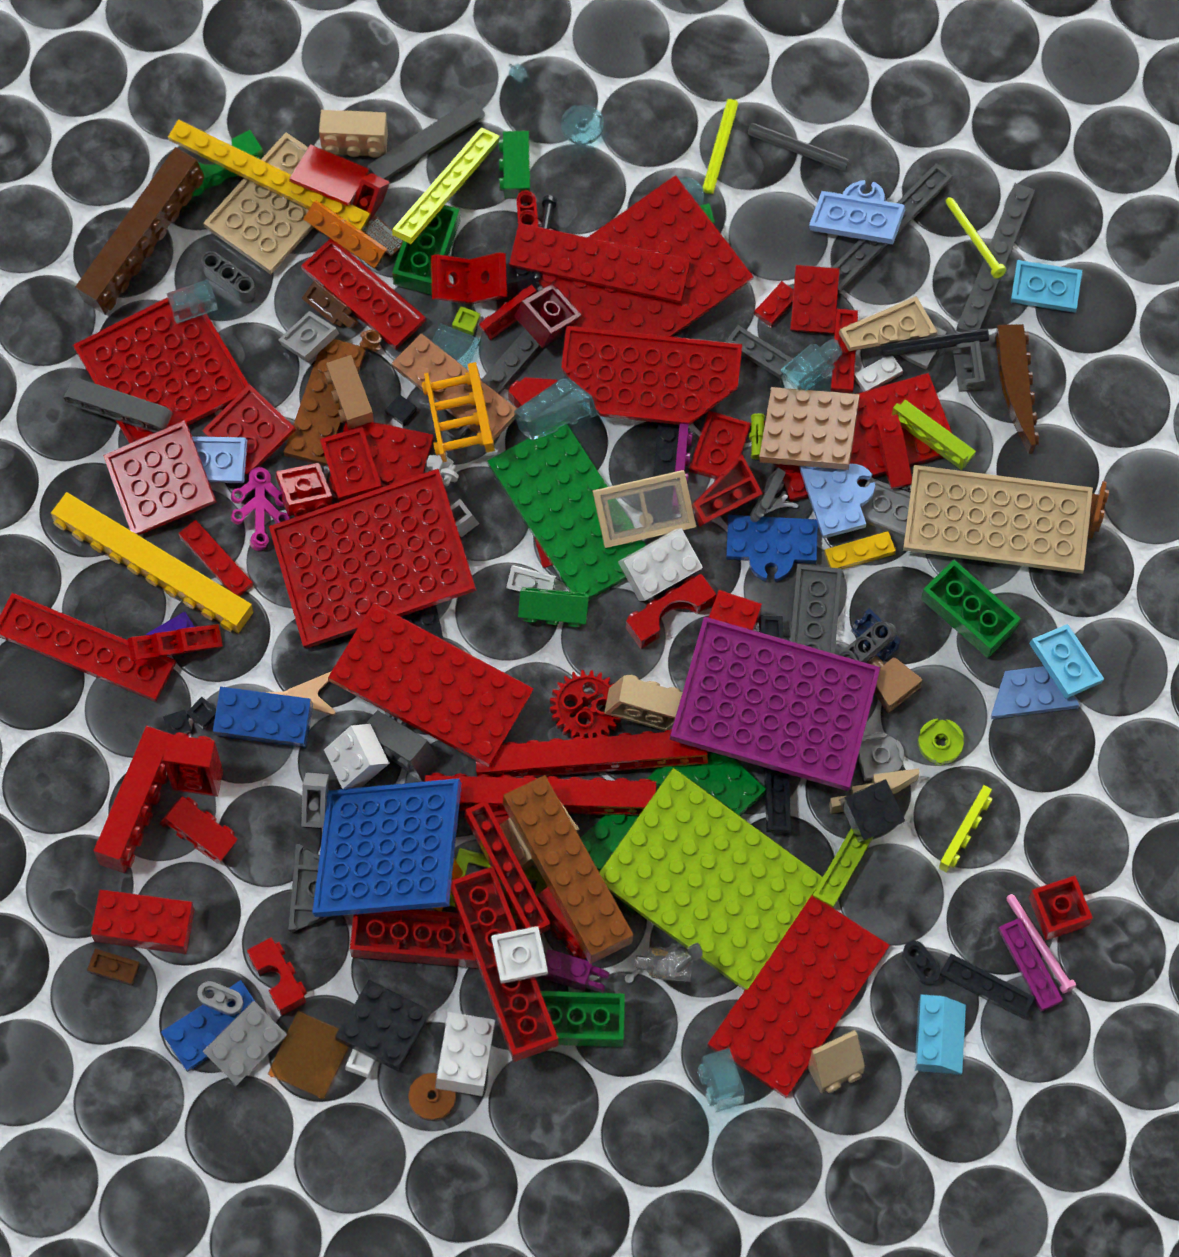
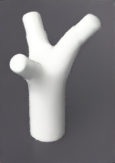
M783 491L776 499L772 508L767 509L765 514L781 507L798 508V504L785 501L788 495L786 491Z

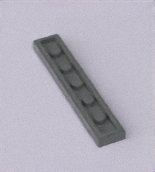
M472 98L370 163L368 169L371 173L388 180L483 119L485 112Z

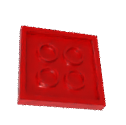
M249 384L202 431L207 437L246 438L245 473L249 476L251 470L260 467L296 431V428Z

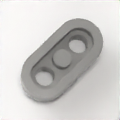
M212 981L204 982L198 988L197 995L199 1001L204 1006L229 1016L238 1014L243 1008V999L237 991ZM209 992L214 993V997L211 999L206 998V994ZM230 1001H235L236 1005L230 1008L227 1006Z

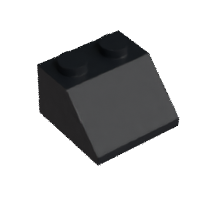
M509 263L506 264L507 297L494 300L497 310L530 285L538 292L537 283L533 279L532 271L509 267Z

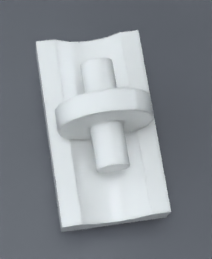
M445 452L447 462H442L440 455H429L427 467L429 470H440L444 486H449L450 481L456 482L459 475L454 472L456 466L453 465V460L447 457V452Z

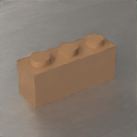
M349 355L326 363L327 371L324 372L327 384H332L334 390L331 391L334 403H339L341 409L338 410L341 422H346L348 429L373 422V412L352 356Z

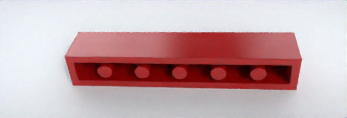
M487 800L466 809L465 818L491 867H494L501 888L522 928L539 927L540 934L550 930V922Z

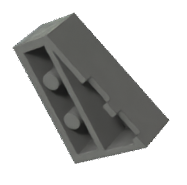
M377 710L366 723L371 724L386 757L420 782H425V775H431L441 764L428 740Z

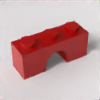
M270 937L247 950L248 957L259 976L267 972H276L281 976L280 982L268 990L281 1016L306 1003L304 997L307 994L306 989L301 981L297 983L293 977L296 974L291 962L286 963L282 957L285 955V952L280 942L275 943L273 938Z

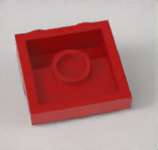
M319 463L276 471V479L282 492V501L288 516L294 515L297 517L332 505V495Z

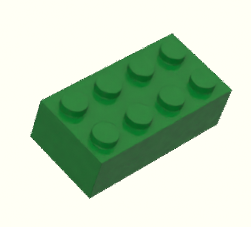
M444 205L412 244L403 241L392 272L393 285L432 295L431 256L436 254L449 256L461 221L460 209Z
M955 560L944 568L922 592L921 600L986 658H989L1018 629L1021 621L1017 614Z
M540 991L557 1034L558 1045L623 1047L625 994Z

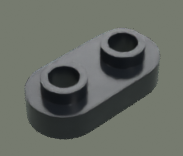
M908 942L902 952L904 961L921 983L925 985L935 983L940 975L939 965L921 942ZM912 951L917 952V953H918V957H916V958L911 957V956H910V952H912ZM929 970L932 975L927 977L923 972Z

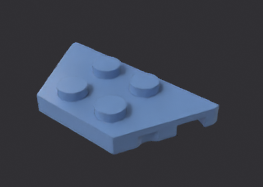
M1044 666L1010 670L1004 673L991 719L1076 709L1079 703L1074 696L1065 699Z

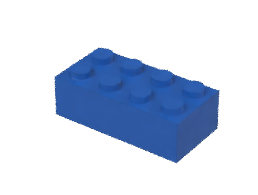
M220 686L213 732L216 736L307 748L313 702L310 698Z

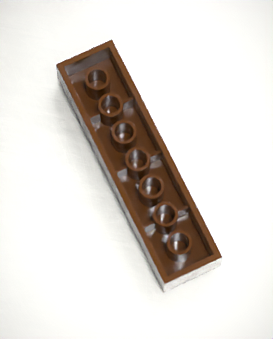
M177 147L173 149L75 286L85 303L106 315L108 310L114 308L118 296L127 290L129 281L133 275L139 273L143 261L152 255L154 246L158 240L164 238L168 226L177 220L179 211L183 205L186 206L189 203L193 191L202 185L204 174L197 159Z

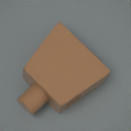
M875 656L868 662V664L881 667L874 693L887 713L891 712L921 688V677L896 658H892L884 664L878 656Z

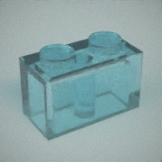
M208 279L166 293L176 323L218 310L216 298Z

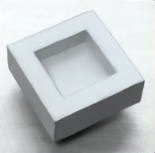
M353 1049L347 1062L346 1070L368 1078L375 1060Z

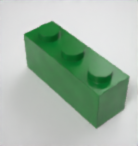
M503 131V139L499 140V153L503 152V159H499V172H504V178H499L500 191H504V199H517L518 194L522 191H530L529 131Z
M522 587L520 590L518 617L523 618V621L536 622L537 619L546 620L545 623L557 625L560 621L568 622L569 626L581 627L582 624L587 622L589 593Z

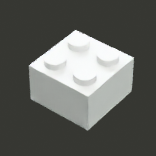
M371 724L351 725L324 749L342 789L363 787L389 764Z

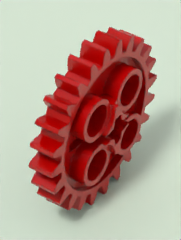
M581 670V676H577L575 672H572L571 680L564 676L565 684L557 683L559 690L553 689L552 691L554 697L550 698V704L554 706L550 707V713H555L552 716V721H558L556 728L564 727V736L570 732L571 740L576 736L593 738V736H598L602 733L609 736V728L616 730L614 722L620 723L621 718L604 714L605 712L597 709L600 705L606 706L609 688L612 686L609 685L610 677L603 680L601 672L595 677L593 670L590 671L589 675H585L584 670ZM591 688L595 692L593 694H586L583 690ZM574 701L576 705L568 707L565 705V702ZM587 718L590 722L583 725L578 720Z

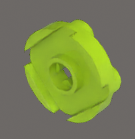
M933 719L921 728L917 744L920 753L925 759L937 766H942L953 762L960 756L964 745V736L961 728L955 722L947 719L946 721ZM935 738H945V746H938Z

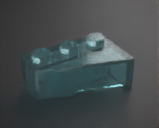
M564 376L516 409L514 414L519 430L531 440H535L558 431L559 426L571 423V425L578 423L577 419L588 415L590 417L597 416L593 396L570 378Z

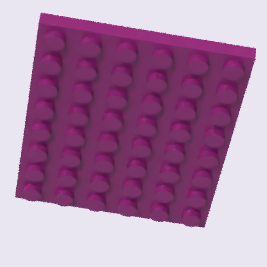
M704 617L669 740L849 791L881 667Z

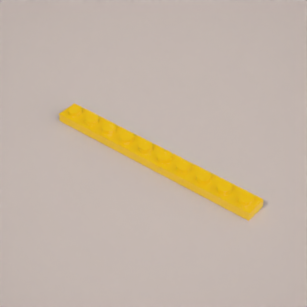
M179 119L168 136L169 141L307 209H310L313 202L317 200L361 231L370 218V213L352 204L346 206L289 182L291 174Z

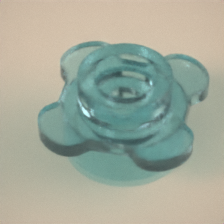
M516 63L515 66L512 64L508 65L511 67L508 74L514 79L523 82L524 78H529L526 73L527 69Z

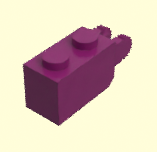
M547 949L545 961L548 974L540 976L542 979L580 991H585L588 988L604 992L605 986L603 984L589 980L590 975L608 979L610 974L608 971L592 966L589 961Z

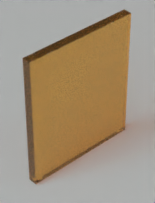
M298 1011L271 1065L268 1075L324 1099L348 1046L335 1040L338 1028Z

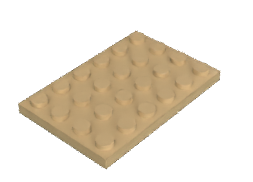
M286 132L261 160L292 175L308 147ZM246 178L237 185L203 223L206 229L269 274H272L314 227L303 220L309 209Z

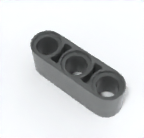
M206 252L202 256V268L207 278L243 303H249L255 299V284L250 276L216 252ZM212 263H215V264H216V265L213 266V267H208L209 264H212ZM228 275L233 276L230 279H225V277ZM245 287L250 288L248 291L241 290Z
M877 622L840 652L839 655L843 657L851 655L854 660L867 663L896 638L897 629L892 623ZM883 626H886L888 629V635L885 638H882L880 635V629ZM868 640L871 648L866 653L863 650V643Z

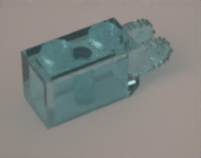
M834 339L828 340L821 347L817 344H810L784 366L781 372L794 389L799 391L812 390L821 379L831 374L835 368L833 363L839 359L843 352L838 341Z

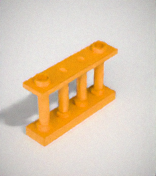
M476 362L467 364L469 372H466L465 375L431 382L429 374L424 373L425 382H421L424 395L429 397L437 442H434L436 456H441L442 462H447L446 451L480 444V446L484 445L486 453L495 451ZM463 384L472 385L473 392H470L467 396L435 402L433 391ZM467 404L476 405L477 412H474L471 416L439 423L437 411ZM472 424L480 425L481 432L477 433L476 436L443 443L441 431Z

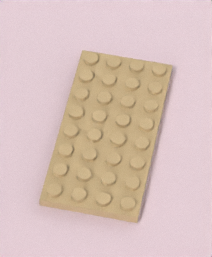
M914 465L903 551L1083 574L1093 488Z

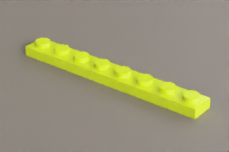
M480 128L392 229V235L412 244L499 143L500 136Z

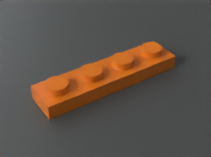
M317 200L313 202L303 219L373 268L379 265L388 250Z

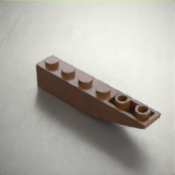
M1024 324L997 325L995 338L1003 396L1021 441L1027 452L1033 454L1035 446L1039 445L1038 432H1034V425L1037 424L1036 412H1032V405L1035 404V394L1030 391V385L1033 384V374L1028 371V365L1031 364V354L1026 351V345H1029V334L1025 332Z

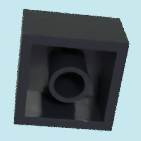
M886 779L839 799L858 842L867 840L905 822Z

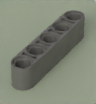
M79 378L71 379L63 397L64 401L72 406L154 433L166 429L173 414L170 409L162 405Z

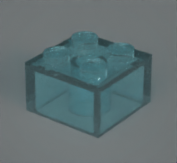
M730 1048L702 1056L698 1075L702 1085H707L706 1098L709 1106H714L715 1111L719 1112L743 1104L745 1091Z

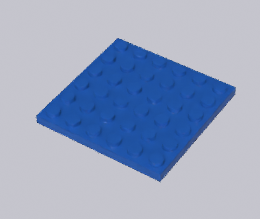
M459 778L329 790L313 915L315 917L448 907L462 785Z

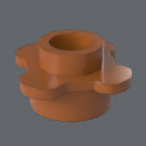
M367 330L361 332L362 341H360L359 345L362 348L376 352L381 349L379 343L382 338L377 331Z

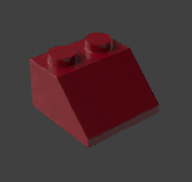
M551 284L523 300L514 317L543 348L557 340L566 331V326H572L581 317V314L558 288Z

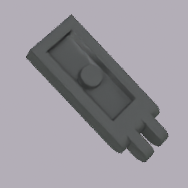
M780 468L768 477L762 489L763 494L758 497L751 512L750 519L752 522H757L764 516L766 510L771 509L776 501L774 496L782 489L784 485L782 480L786 473Z

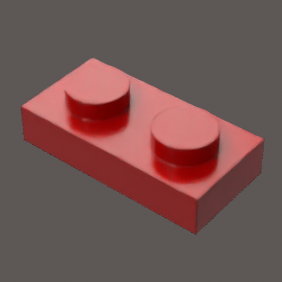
M781 281L754 310V315L772 327L793 304L794 290Z

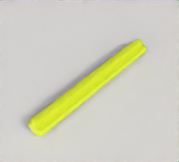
M728 99L726 102L702 187L704 193H714L738 107L737 100Z

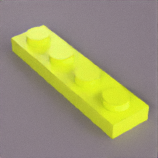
M983 785L940 861L938 869L947 873L950 866L953 868L956 866L960 855L957 853L961 847L966 848L971 839V836L968 835L972 828L976 830L982 819L979 814L982 809L987 811L993 800L990 797L991 788Z

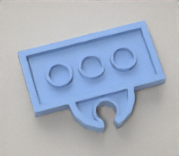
M865 180L858 181L848 186L843 194L822 191L809 227L811 231L893 244L905 213V205L886 202L883 189L875 182L871 184L872 191L870 193H861L866 189Z
M850 464L849 470L799 466L823 539L866 527L861 506L867 504L872 498L875 482L870 483L867 487H860L857 481L872 478V473L868 469L858 464Z

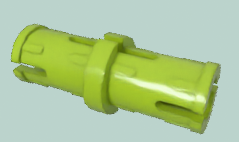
M760 413L751 415L749 440L751 441V458L754 460H760L759 456L764 433L765 415Z

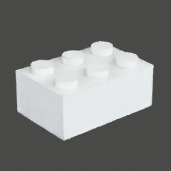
M682 528L671 531L618 561L639 601L651 598L703 568Z
M448 1012L436 1089L483 1095L495 1023L494 1019Z

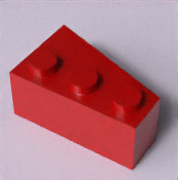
M743 454L692 504L694 518L699 527L763 494Z
M182 796L174 803L159 824L164 828L166 825L170 826L177 832V837L180 839L185 838L194 845L193 847L214 862L219 863L237 841V838L234 836L235 832L225 825L223 827L215 822L217 819L207 811L204 813L198 809V804L193 799Z

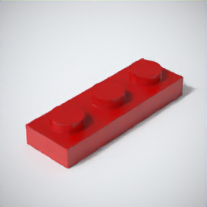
M532 285L523 289L516 297L503 304L500 309L487 316L479 324L489 340L517 321L514 315L522 301L537 293V290Z

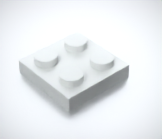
M539 927L491 936L501 983L548 974Z

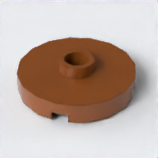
M437 1073L423 1074L415 1079L410 1086L408 1094L410 1107L413 1112L421 1119L428 1121L441 1120L449 1115L455 1105V1091L435 1088ZM431 1092L436 1094L434 1099H429L427 1096Z

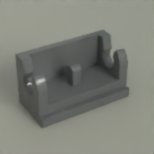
M979 341L957 344V349L953 350L958 392L983 390L985 378Z

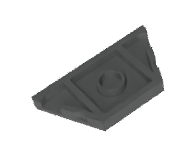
M296 844L289 932H295L331 917H315L312 913L320 855L304 849L300 844Z

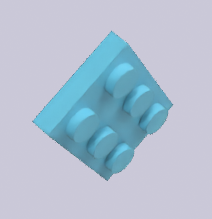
M1017 260L1011 302L1076 313L1082 270Z
M1068 624L1033 638L1030 641V646L1065 699L1101 684L1104 680Z

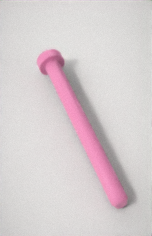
M1012 894L1007 896V902L1016 916L1021 919L1027 933L1062 985L1059 988L1061 992L1065 994L1076 987L1075 981L1068 979L1017 898Z

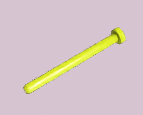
M951 197L947 198V206L991 267V275L995 279L1002 277L1007 271L1005 266L996 261L955 200Z

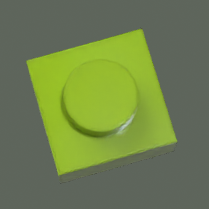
M460 306L452 328L473 336L481 319V313Z

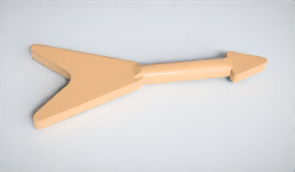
M331 672L286 691L266 692L310 698L313 702V710L335 715V710L318 696L319 691L329 682L328 676Z

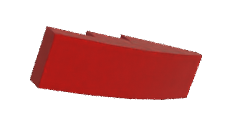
M219 624L182 628L175 631L159 632L127 639L132 661L178 655L223 646Z

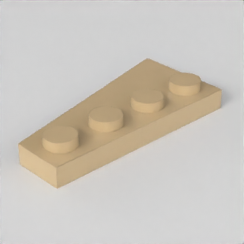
M915 296L840 329L839 334L848 350L853 351L888 343L932 337L937 335V330L919 299Z

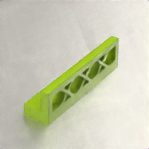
M904 400L901 405L897 403L893 407L892 415L898 414L901 427L960 470H963L975 456L976 451L907 400Z

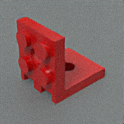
M498 252L473 259L438 254L431 256L432 299L477 304L507 297L506 253ZM449 275L453 277V284L449 280Z

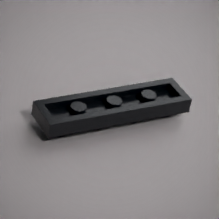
M950 953L939 975L1022 1019L1025 1018L1035 996Z

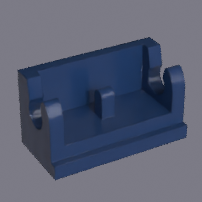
M869 608L865 611L861 620L857 619L854 622L851 632L858 638L871 626L882 620ZM883 626L880 629V635L882 638H885L888 635V629L886 626ZM896 635V638L875 656H878L884 662L899 649L901 639ZM867 640L863 644L870 650L871 644Z

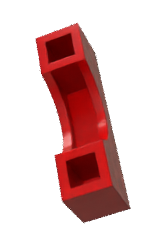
M702 574L696 577L691 576L679 588L676 589L674 587L668 590L663 598L659 600L654 599L649 602L642 611L631 613L626 620V629L639 648L643 649L660 638L659 623L666 613L674 609H687L699 614L714 604L717 594Z

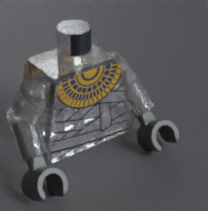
M679 942L676 944L672 943L668 948H649L648 956L636 955L635 969L647 970L651 978L691 982L692 961L701 958L702 949L699 943H695L687 948V952Z

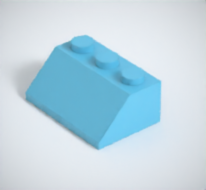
M921 994L918 1002L914 1071L962 1075L965 1004L944 996Z

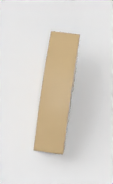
M919 768L873 774L872 784L886 779L892 793L896 794L918 780ZM872 784L852 786L850 794ZM846 796L830 799L829 807L831 814L844 812L839 799Z

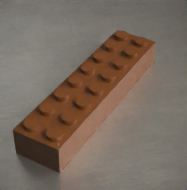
M544 775L504 794L503 806L589 963L592 964L632 944L633 933L546 776Z

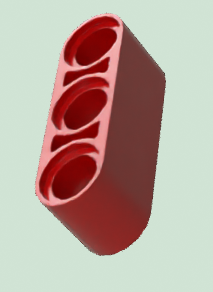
M522 191L517 196L518 225L519 223L531 222V226L538 227L536 197L530 191ZM523 203H529V204H531V205H529V206H524V205H522V204H523Z

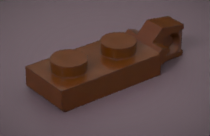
M313 281L302 297L305 302L333 324L340 327L345 324L348 328L355 329L359 323L350 315L352 310L317 281Z

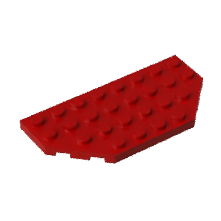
M566 326L561 370L601 417L690 425L738 389L742 344Z

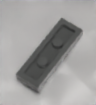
M739 325L726 340V343L742 344V356L781 379L793 362L791 357Z

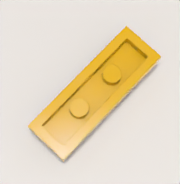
M889 531L824 550L829 568L846 569L891 556L896 552Z

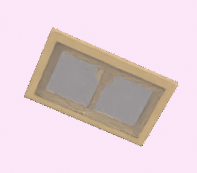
M684 470L592 491L605 548L668 534L679 528L686 530L696 527Z

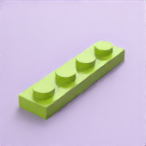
M851 828L815 890L813 897L834 908L874 836L858 842Z

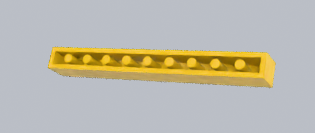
M67 492L51 512L54 520L53 523L59 529L69 530L77 540L81 542L83 540L87 541L95 551L99 553L105 552L115 563L120 564L121 562L133 574L143 575L151 585L161 586L169 596L173 598L179 597L187 607L191 609L197 608L202 611L201 614L209 620H217L220 622L221 627L229 632L233 630L239 634L254 613L251 603Z

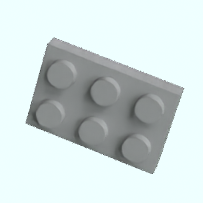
M252 1001L202 1052L237 1085L287 1034L255 1001Z

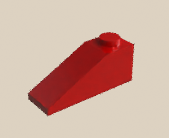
M898 414L877 418L874 432L890 488L895 489L909 486L912 484V476Z

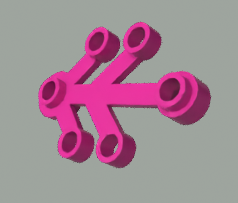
M257 467L249 473V481L243 487L234 489L231 494L232 502L240 504L245 496L255 489V497L241 509H235L231 514V521L234 524H241L245 517L255 509V532L250 538V546L256 551H262L269 542L268 535L264 533V510L275 520V524L280 523V517L285 520L290 518L288 514L280 513L264 497V490H266L275 499L277 506L285 507L283 502L279 500V497H282V492L270 482V473L265 468ZM256 475H261L264 479L260 480ZM234 494H240L242 498L238 499ZM239 514L242 518L236 519L234 515ZM256 537H262L264 541L260 542Z

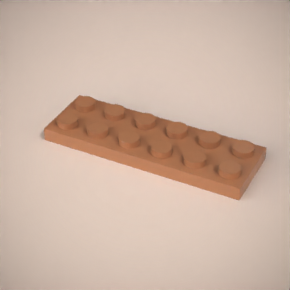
M422 333L391 363L396 371L422 391L421 382H425L424 373H428L431 382L462 376L469 372V370ZM481 381L494 441L520 413L516 407ZM463 384L436 390L433 393L435 402L467 396L470 392H473L472 385ZM471 404L445 409L457 419L471 416L474 412H477L476 405L472 406ZM472 424L467 426L476 434L481 432L480 425Z

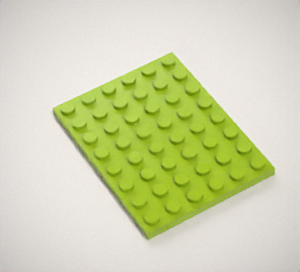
M674 768L667 775L599 872L610 893L685 948L699 943L702 949L701 959L744 991L745 989L748 990L823 878Z

